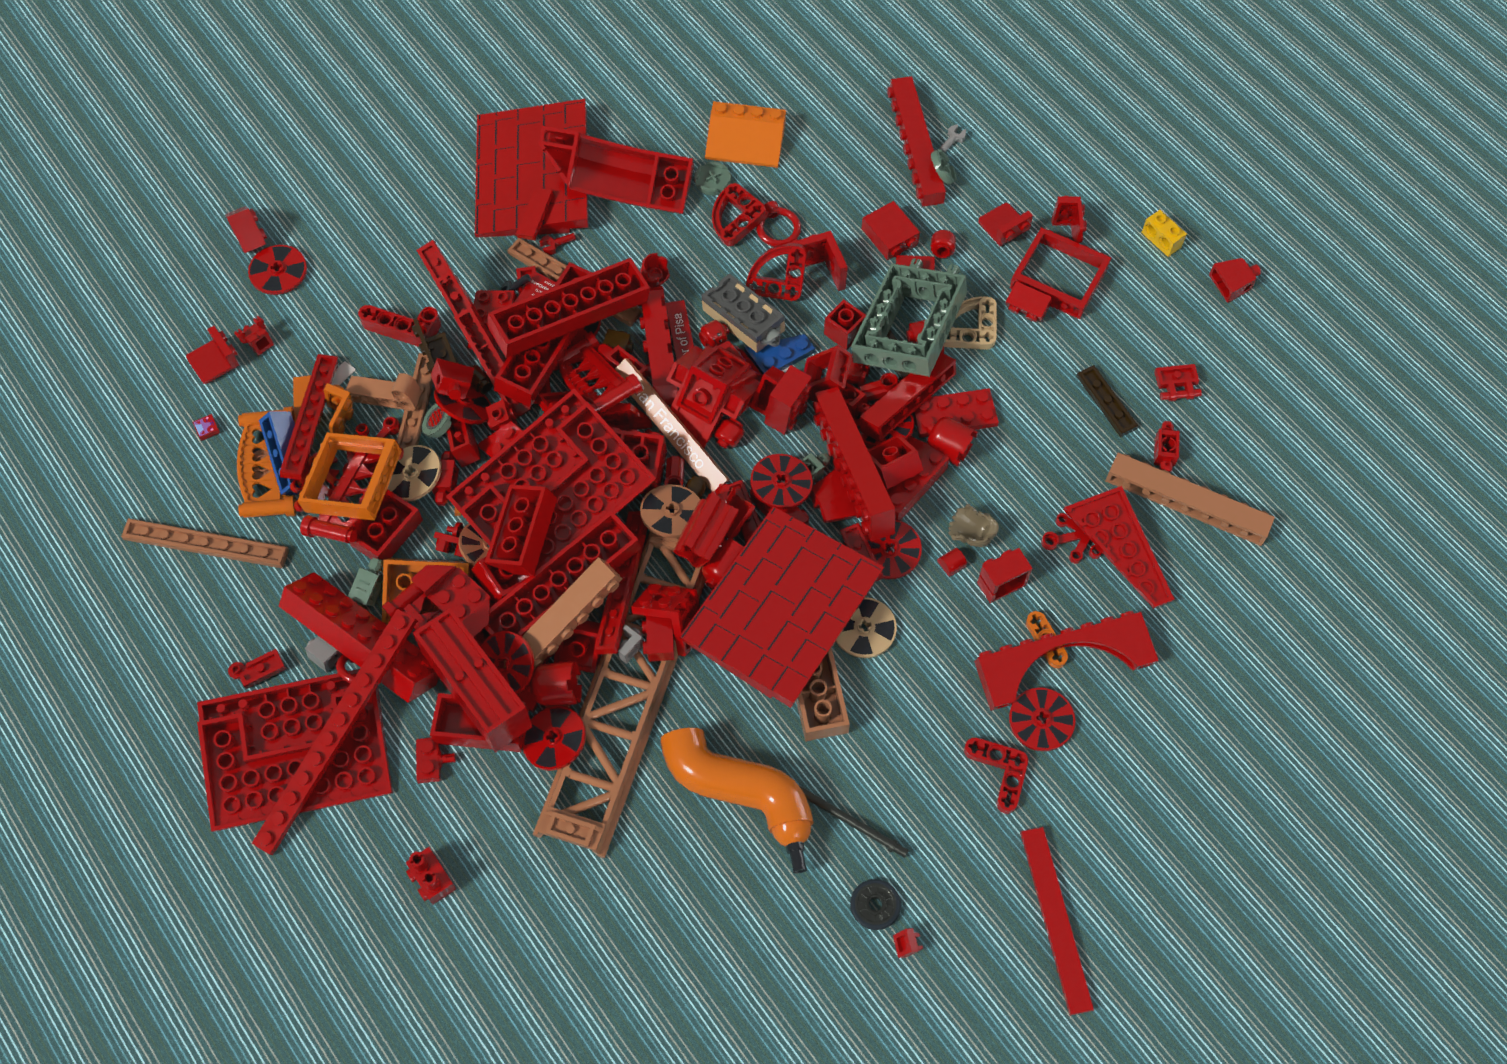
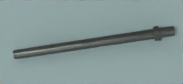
M799 785L809 802L887 847L889 852H895L903 858L906 857L909 850L898 844L896 839H889Z

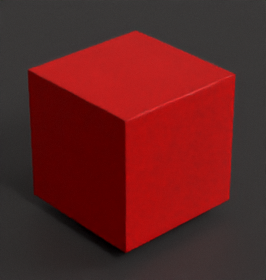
M843 299L825 317L824 335L847 350L852 345L866 314Z

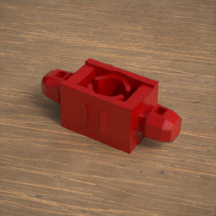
M846 382L845 389L840 390L853 419H856L859 414L862 415L871 406L867 404L865 393Z
M1171 421L1163 422L1154 441V465H1159L1160 470H1166L1170 473L1179 458L1180 431H1174V425ZM1164 444H1167L1166 447L1170 449L1169 452H1166L1167 449L1164 447Z
M451 451L443 452L440 460L441 475L437 484L432 489L435 501L439 506L447 504L448 499L446 496L457 487L459 468L455 464Z

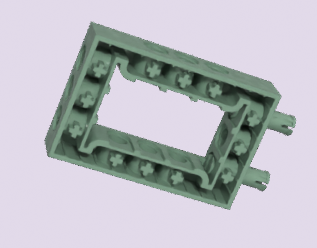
M916 258L911 260L910 266L891 263L851 345L854 363L930 377L967 294L966 275H960V268L957 265L953 267V264L948 266L946 272L923 269V262L920 259H917L916 264H914ZM905 297L935 302L931 306L928 319L924 321V328L921 334L919 333L917 336L918 344L909 343L907 340H892L887 337Z

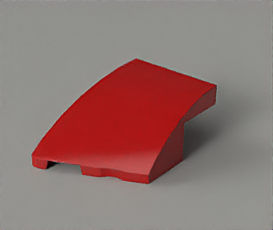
M835 469L812 486L810 493L814 509L820 508L824 523L857 518L854 511V502L849 501L848 489L846 486L843 487L841 483V473Z

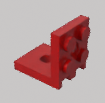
M831 231L813 234L807 238L790 242L801 244L806 248L805 267L825 261L838 291L846 289L848 266ZM796 249L793 253L796 254L794 263H798L800 255H803L800 253V250Z
M650 584L631 606L632 614L671 619L677 653L679 656H687L693 647L679 639V636L700 608L697 589Z

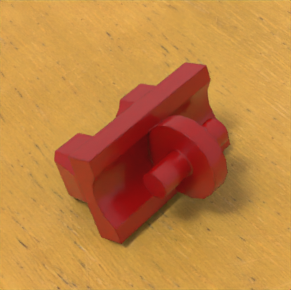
M457 522L454 527H447V532H451L452 536L435 531L434 538L437 539V551L448 553L451 543L457 544L454 555L463 557L458 545L459 536L463 530V523Z

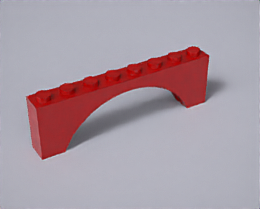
M1128 611L1121 614L1120 618L1114 619L1113 616L1100 620L1101 623L1095 625L1093 622L1081 625V628L1073 630L1071 627L1060 631L1061 634L1053 636L1052 633L1041 636V640L1033 642L1032 639H1027L1020 642V645L1012 647V644L999 648L1000 651L992 653L991 650L980 653V657L974 662L990 711L1012 705L1016 701L1021 679L1031 664L1043 655L1059 648L1078 646L1102 650L1120 659L1132 671L1154 665L1159 660L1142 613Z

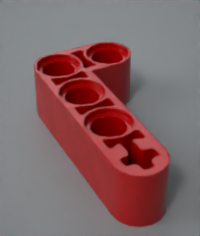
M365 305L359 309L358 316L364 329L418 347L419 344H422L420 337L416 338L412 326L415 325L412 318L371 305ZM425 307L417 319L422 326L425 337L429 338L437 335L441 327V321L435 308Z

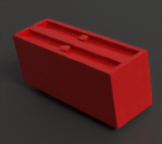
M451 608L413 632L422 655L495 753L532 728L526 706Z

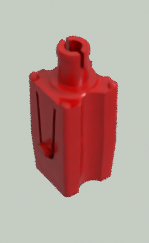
M722 484L717 494L712 492L707 496L706 500L701 499L698 502L673 550L676 555L687 559L695 568H700L711 560L717 549L722 546L721 543L739 512L738 508L729 505L736 491L733 487L729 491L731 486L728 484Z

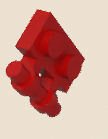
M1195 364L1155 369L1154 373L1158 388H1167V392L1160 393L1161 400L1176 401L1180 398L1189 400L1202 395L1200 388H1193V385H1198L1199 383ZM1184 386L1185 390L1176 391L1175 387Z

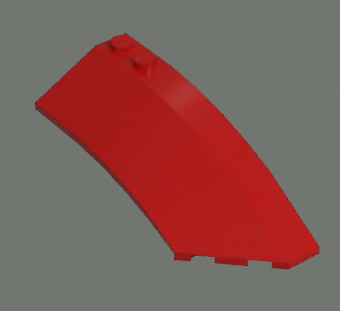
M542 126L538 144L569 189L620 203L683 214L694 168L693 158L639 149L598 139L576 131Z

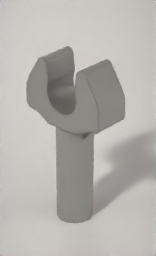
M958 124L951 126L947 133L949 138L939 149L946 152L955 141L963 143L966 129L957 134Z

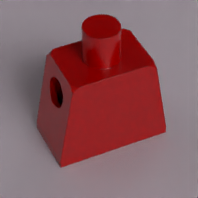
M1238 258L1215 263L1209 276L1226 302L1229 303L1253 288L1257 280L1256 276L1261 274V269L1257 264L1249 267L1245 259Z
M437 358L431 372V378L436 391L439 394L449 396L452 400L465 399L472 382L474 368Z

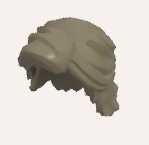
M966 504L965 508L956 509L957 512L952 516L954 521H950V527H948L950 530L948 533L952 540H960L975 547L988 546L999 530L996 520L988 513L976 511L970 504Z

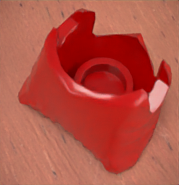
M658 253L647 255L642 260L640 273L650 287L661 286L670 277L667 268L668 259L658 256Z

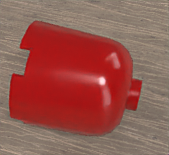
M942 417L936 423L932 422L926 431L929 434L927 443L950 457L949 462L959 467L961 464L960 460L964 461L973 446L971 441L974 437L977 438L979 432L951 417Z
M728 538L727 541L724 539L721 543L722 546L717 549L711 560L702 566V574L706 579L705 583L711 589L715 588L743 549L741 544L731 538Z
M577 661L542 664L534 669L532 678L527 686L529 693H532L537 703L545 706L574 705L581 701L582 685H578L577 675H581Z

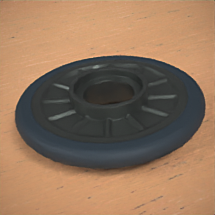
M871 879L862 882L855 888L850 899V908L853 917L860 925L871 930H881L891 926L896 921L900 913L901 901L892 885L883 880ZM874 898L879 899L882 903V908L877 911L872 910L869 906V901Z

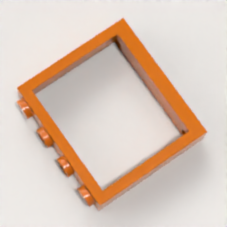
M327 432L323 442L320 444L319 452L313 460L310 473L306 476L304 487L299 493L298 503L305 513L375 520L402 452L396 440ZM337 450L381 454L361 504L317 499Z

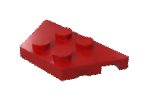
M618 403L602 414H599L610 427H617L621 430L629 431L631 429L652 428L651 419L631 403Z
M510 421L481 441L477 446L492 458L524 430Z

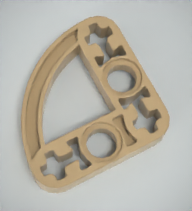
M986 296L964 300L956 318L965 312L978 309V329L952 327L948 334L950 340L946 339L943 346L948 348L985 350L993 348L997 338L996 301L992 297ZM986 304L989 306V312H988V313H985V312H986V306H985ZM990 320L992 325L985 326L982 321ZM964 335H969L973 338V340L967 342L964 341L962 337Z

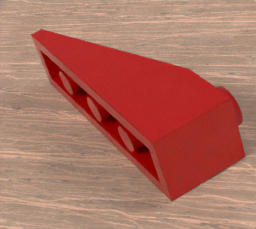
M451 417L450 421L452 424L447 430V435L453 456L461 467L480 460L471 424Z

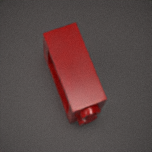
M837 345L807 358L803 372L812 377L810 383L812 389L808 394L810 395V400L815 401L816 392L837 386L840 390L845 389L853 354ZM828 367L826 377L820 379L822 370Z

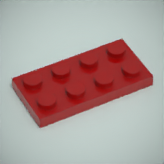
M990 388L933 396L913 412L919 438L928 437L929 434L926 431L932 422L936 423L942 417H951L974 430L998 427L999 424Z

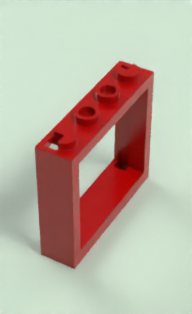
M1041 227L1012 276L1009 288L1012 289L1015 282L1018 281L1051 296V307L1080 319L1104 277L1111 257ZM1040 243L1099 268L1082 300L1022 275Z

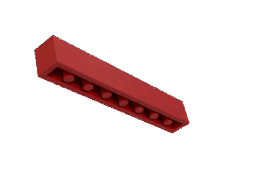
M909 76L891 79L890 87L887 88L888 98L892 99V112L896 113V126L900 127V140L904 141V154L908 155V169L912 170L913 173L912 183L917 187V200L921 201L922 207L944 204L946 190L943 180L938 175L931 159V153L934 149L913 78Z

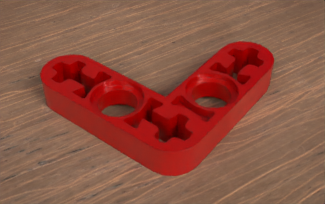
M970 738L964 746V753L967 758L1005 769L996 805L1000 812L1004 814L1012 813L1018 805L1028 765L1027 755L1021 750L980 738ZM973 744L977 745L978 750L976 753H972V749L969 748ZM985 747H987L988 749L984 757L982 756ZM998 750L1001 752L1002 758L994 760L990 757V752ZM1006 754H1010L1007 763H1004ZM1016 757H1019L1020 762H1022L1019 766L1015 765L1014 760ZM1008 777H1015L1019 782L1018 786L1010 787L1006 779ZM1008 792L1012 793L1010 797V803L1012 804L1009 807H1005V803L1002 801H1005Z

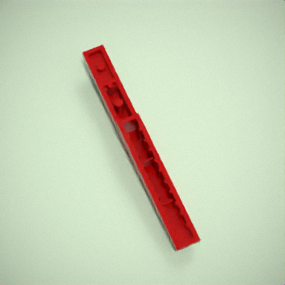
M431 240L416 251L494 385L495 376L504 364L505 359L436 241ZM498 393L501 399H504L515 409L518 417L531 410L530 407Z

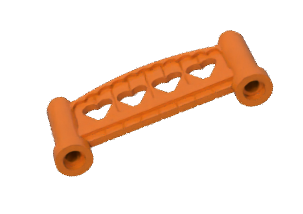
M292 406L284 407L283 410H273L289 411L291 412L292 418L294 420V409ZM269 411L248 412L238 415L239 426L244 427L237 453V477L244 502L238 505L240 517L250 518L284 514L287 517H291L297 514V510L294 508L295 496L281 495L270 456L267 455L260 461H253L255 457L254 449L260 448L268 452L265 440L258 444L253 443L255 439L253 433L257 430L262 432L259 420ZM255 466H261L270 471L260 479L253 478L255 475L253 468ZM256 484H261L271 489L258 498L253 497L255 493L253 487Z

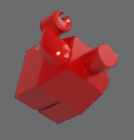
M256 316L257 319H253V322L256 324L252 326L246 325L243 331L238 329V332L235 331L234 334L241 343H248L251 349L259 356L272 347L274 343L265 330L264 320L260 316Z

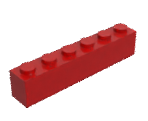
M940 352L930 377L910 373L886 395L877 400L871 408L862 413L860 416L861 432L880 442L956 375V359Z

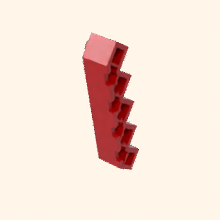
M663 286L650 287L648 301L638 305L642 306L643 317L639 318L641 329H645L646 340L643 341L644 353L648 352L649 364H646V367H648L647 376H651L653 389L667 405L673 403L678 389L677 386L666 381L674 360Z

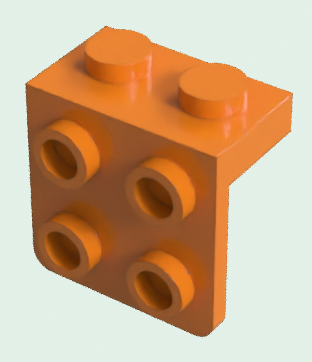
M327 383L324 388L326 405L336 410L329 423L330 433L343 434L346 421L350 420L354 413L352 408L353 401H351L350 392L346 391L343 387Z

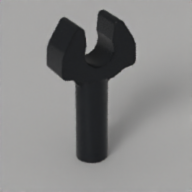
M526 274L513 283L508 280L500 289L515 292V290L531 281V277Z

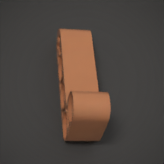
M405 373L398 374L395 382L351 376L346 387V391L350 392L351 401L409 411L416 409L422 394V390L416 380Z

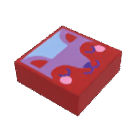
M212 414L193 421L201 441L220 433Z

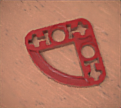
M737 183L728 185L720 193L712 210L713 227L719 239L726 246L737 244L767 217L764 204ZM744 200H751L749 204L741 205ZM731 202L743 213L723 229L722 214L727 203ZM744 221L749 222L745 227L739 226Z
M788 243L767 250L753 264L747 277L746 286L758 296L789 301L799 299L803 288L807 257L806 248L801 244ZM796 249L800 250V253L803 254L800 255L798 263H794L796 254L793 253ZM788 254L785 280L757 276V273L766 262L779 255ZM798 268L801 275L793 277L790 274V270ZM753 281L757 282V289H753V286L750 285ZM764 282H766L765 291H762L763 287L760 286H763ZM777 284L779 291L776 293L771 292L769 285ZM783 285H785V292L784 294H781L783 290ZM791 287H795V291L798 292H796L795 295H791V291L787 290H791Z

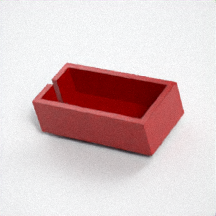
M438 693L430 730V737L433 742L444 745L492 749L453 695ZM523 702V704L526 706L527 711H528V713H529V710H528V707H527L526 702ZM524 733L500 750L522 753Z

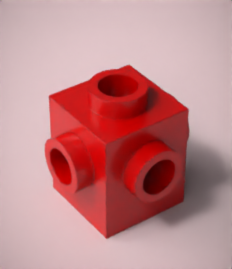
M504 399L485 407L489 418L487 423L491 430L497 431L510 421L517 425V413Z

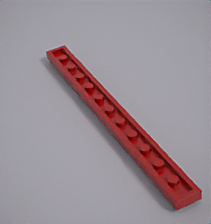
M399 609L395 611L252 842L253 845L269 855H274L418 620Z

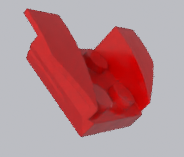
M426 565L411 578V581L424 592L426 597L438 609L444 612L451 608L473 638L489 624L490 595L460 567Z

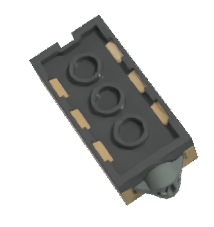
M730 273L718 282L719 286L717 288L712 286L701 295L703 311L722 324L725 323L732 334L756 353L766 345L776 347L780 344V334L785 331V316Z

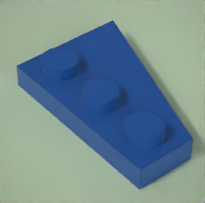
M803 334L780 339L778 346L766 345L758 353L749 346L744 347V352L763 375L772 366L781 371L790 367V365L815 353V347L806 335Z

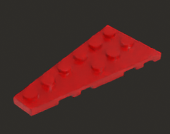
M1122 486L1064 507L1063 510L1153 609L1175 600Z

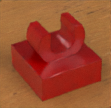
M914 928L904 929L893 935L898 958H906L923 949V946L917 945L916 938L920 937V934L914 932Z

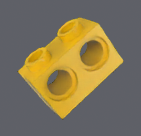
M1158 210L1146 219L1141 232L1167 257L1182 247L1187 235L1161 210Z

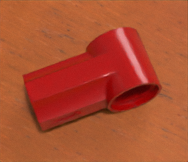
M886 373L881 376L880 380L858 386V389L866 394L867 402L879 399L898 384V377L893 373Z
M679 456L667 458L665 485H684L685 460Z

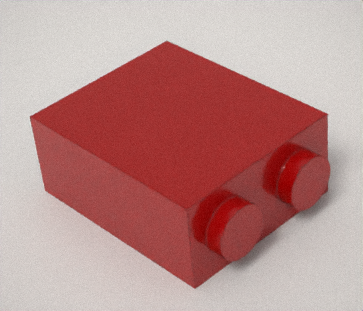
M894 201L862 218L861 229L886 260L900 255L907 249L914 248L919 242L920 231Z

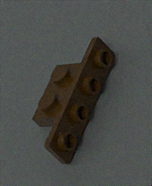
M417 318L413 319L415 325L412 326L416 338L420 337L422 344H419L423 356L427 355L429 362L426 365L430 374L437 358L457 363L446 333L442 332L426 338Z

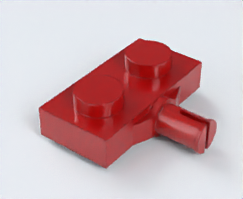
M432 738L416 739V780L418 784L441 781L440 770L442 764L456 762L455 753L442 754L440 744L434 743Z

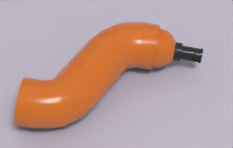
M681 728L668 732L661 737L660 741L664 759L677 782L689 791L703 797L762 811L766 816L769 832L773 834L774 838L782 846L786 847L787 853L790 854L793 873L799 874L807 871L803 853L805 850L804 843L809 838L811 826L814 822L807 798L794 779L783 771L769 765L711 752L707 748L704 731L699 728Z

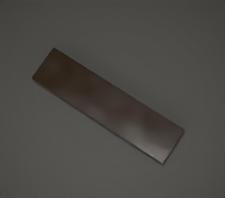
M1095 365L1077 373L1076 377L1120 437L1137 430L1139 425Z

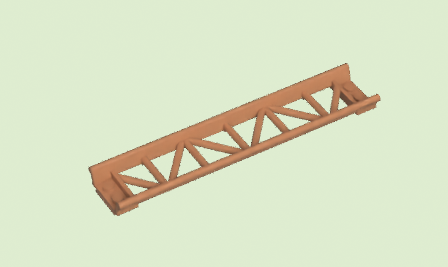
M651 531L649 532L642 550L628 612L640 583L697 589L699 601L706 581L702 574V566L695 568L690 580L672 553L679 537L667 538ZM653 547L661 550L684 586L644 574ZM627 612L624 626L627 625L631 629L634 627L643 636H647V634H643L642 626L631 623L646 616L628 614ZM623 631L622 637H621L622 640H623V641L626 640V639L629 640V639L624 635V631ZM675 636V660L661 661L656 675L640 650L634 655L635 660L650 682L610 670L607 667L612 654H602L579 716L586 728V740L612 782L574 771L569 768L570 764L557 770L534 829V836L541 838L544 834L590 849L598 857L605 858L679 656ZM604 677L646 690L591 711ZM647 700L636 731L631 732L594 720ZM590 728L632 741L619 775ZM565 777L609 791L562 810L554 808ZM609 801L602 823L575 815Z

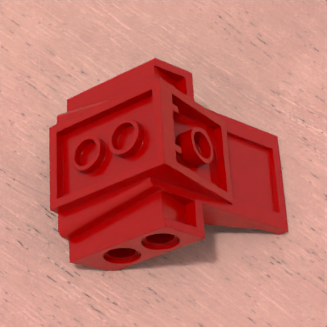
M695 345L674 362L666 381L679 388L670 409L704 449L724 414L736 420L750 407L760 381L756 380L757 373L749 369L751 364L717 345L714 348L706 346L704 349Z

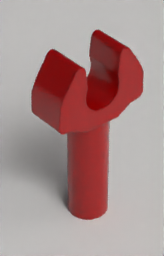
M574 233L557 239L546 235L539 242L540 247L550 245L543 248V252L553 255L556 254L558 246L574 241L576 238Z

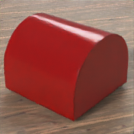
M958 548L952 549L937 559V562L949 577L967 566L966 558Z

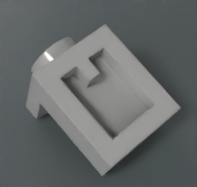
M625 625L623 627L624 635L629 640L626 639L621 643L618 653L620 659L627 664L643 647V635L636 628L633 627L631 629Z

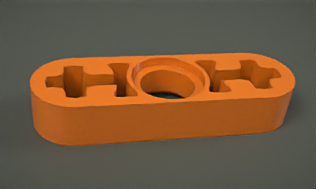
M1033 611L1028 615L1026 626L1035 641L1041 640V636L1052 633L1053 636L1056 635L1043 613ZM1033 618L1041 620L1039 623L1041 631L1038 634L1036 632L1039 631V627L1036 623L1032 624ZM1064 648L1056 649L1054 652L1051 651L1044 655L1048 664L1053 668H1062L1068 659V654ZM1054 652L1057 656H1062L1061 662L1053 660Z

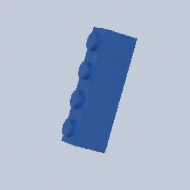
M269 411L259 420L280 493L281 495H299V493H294L290 489V484L295 479L280 477V469L295 422L289 411Z

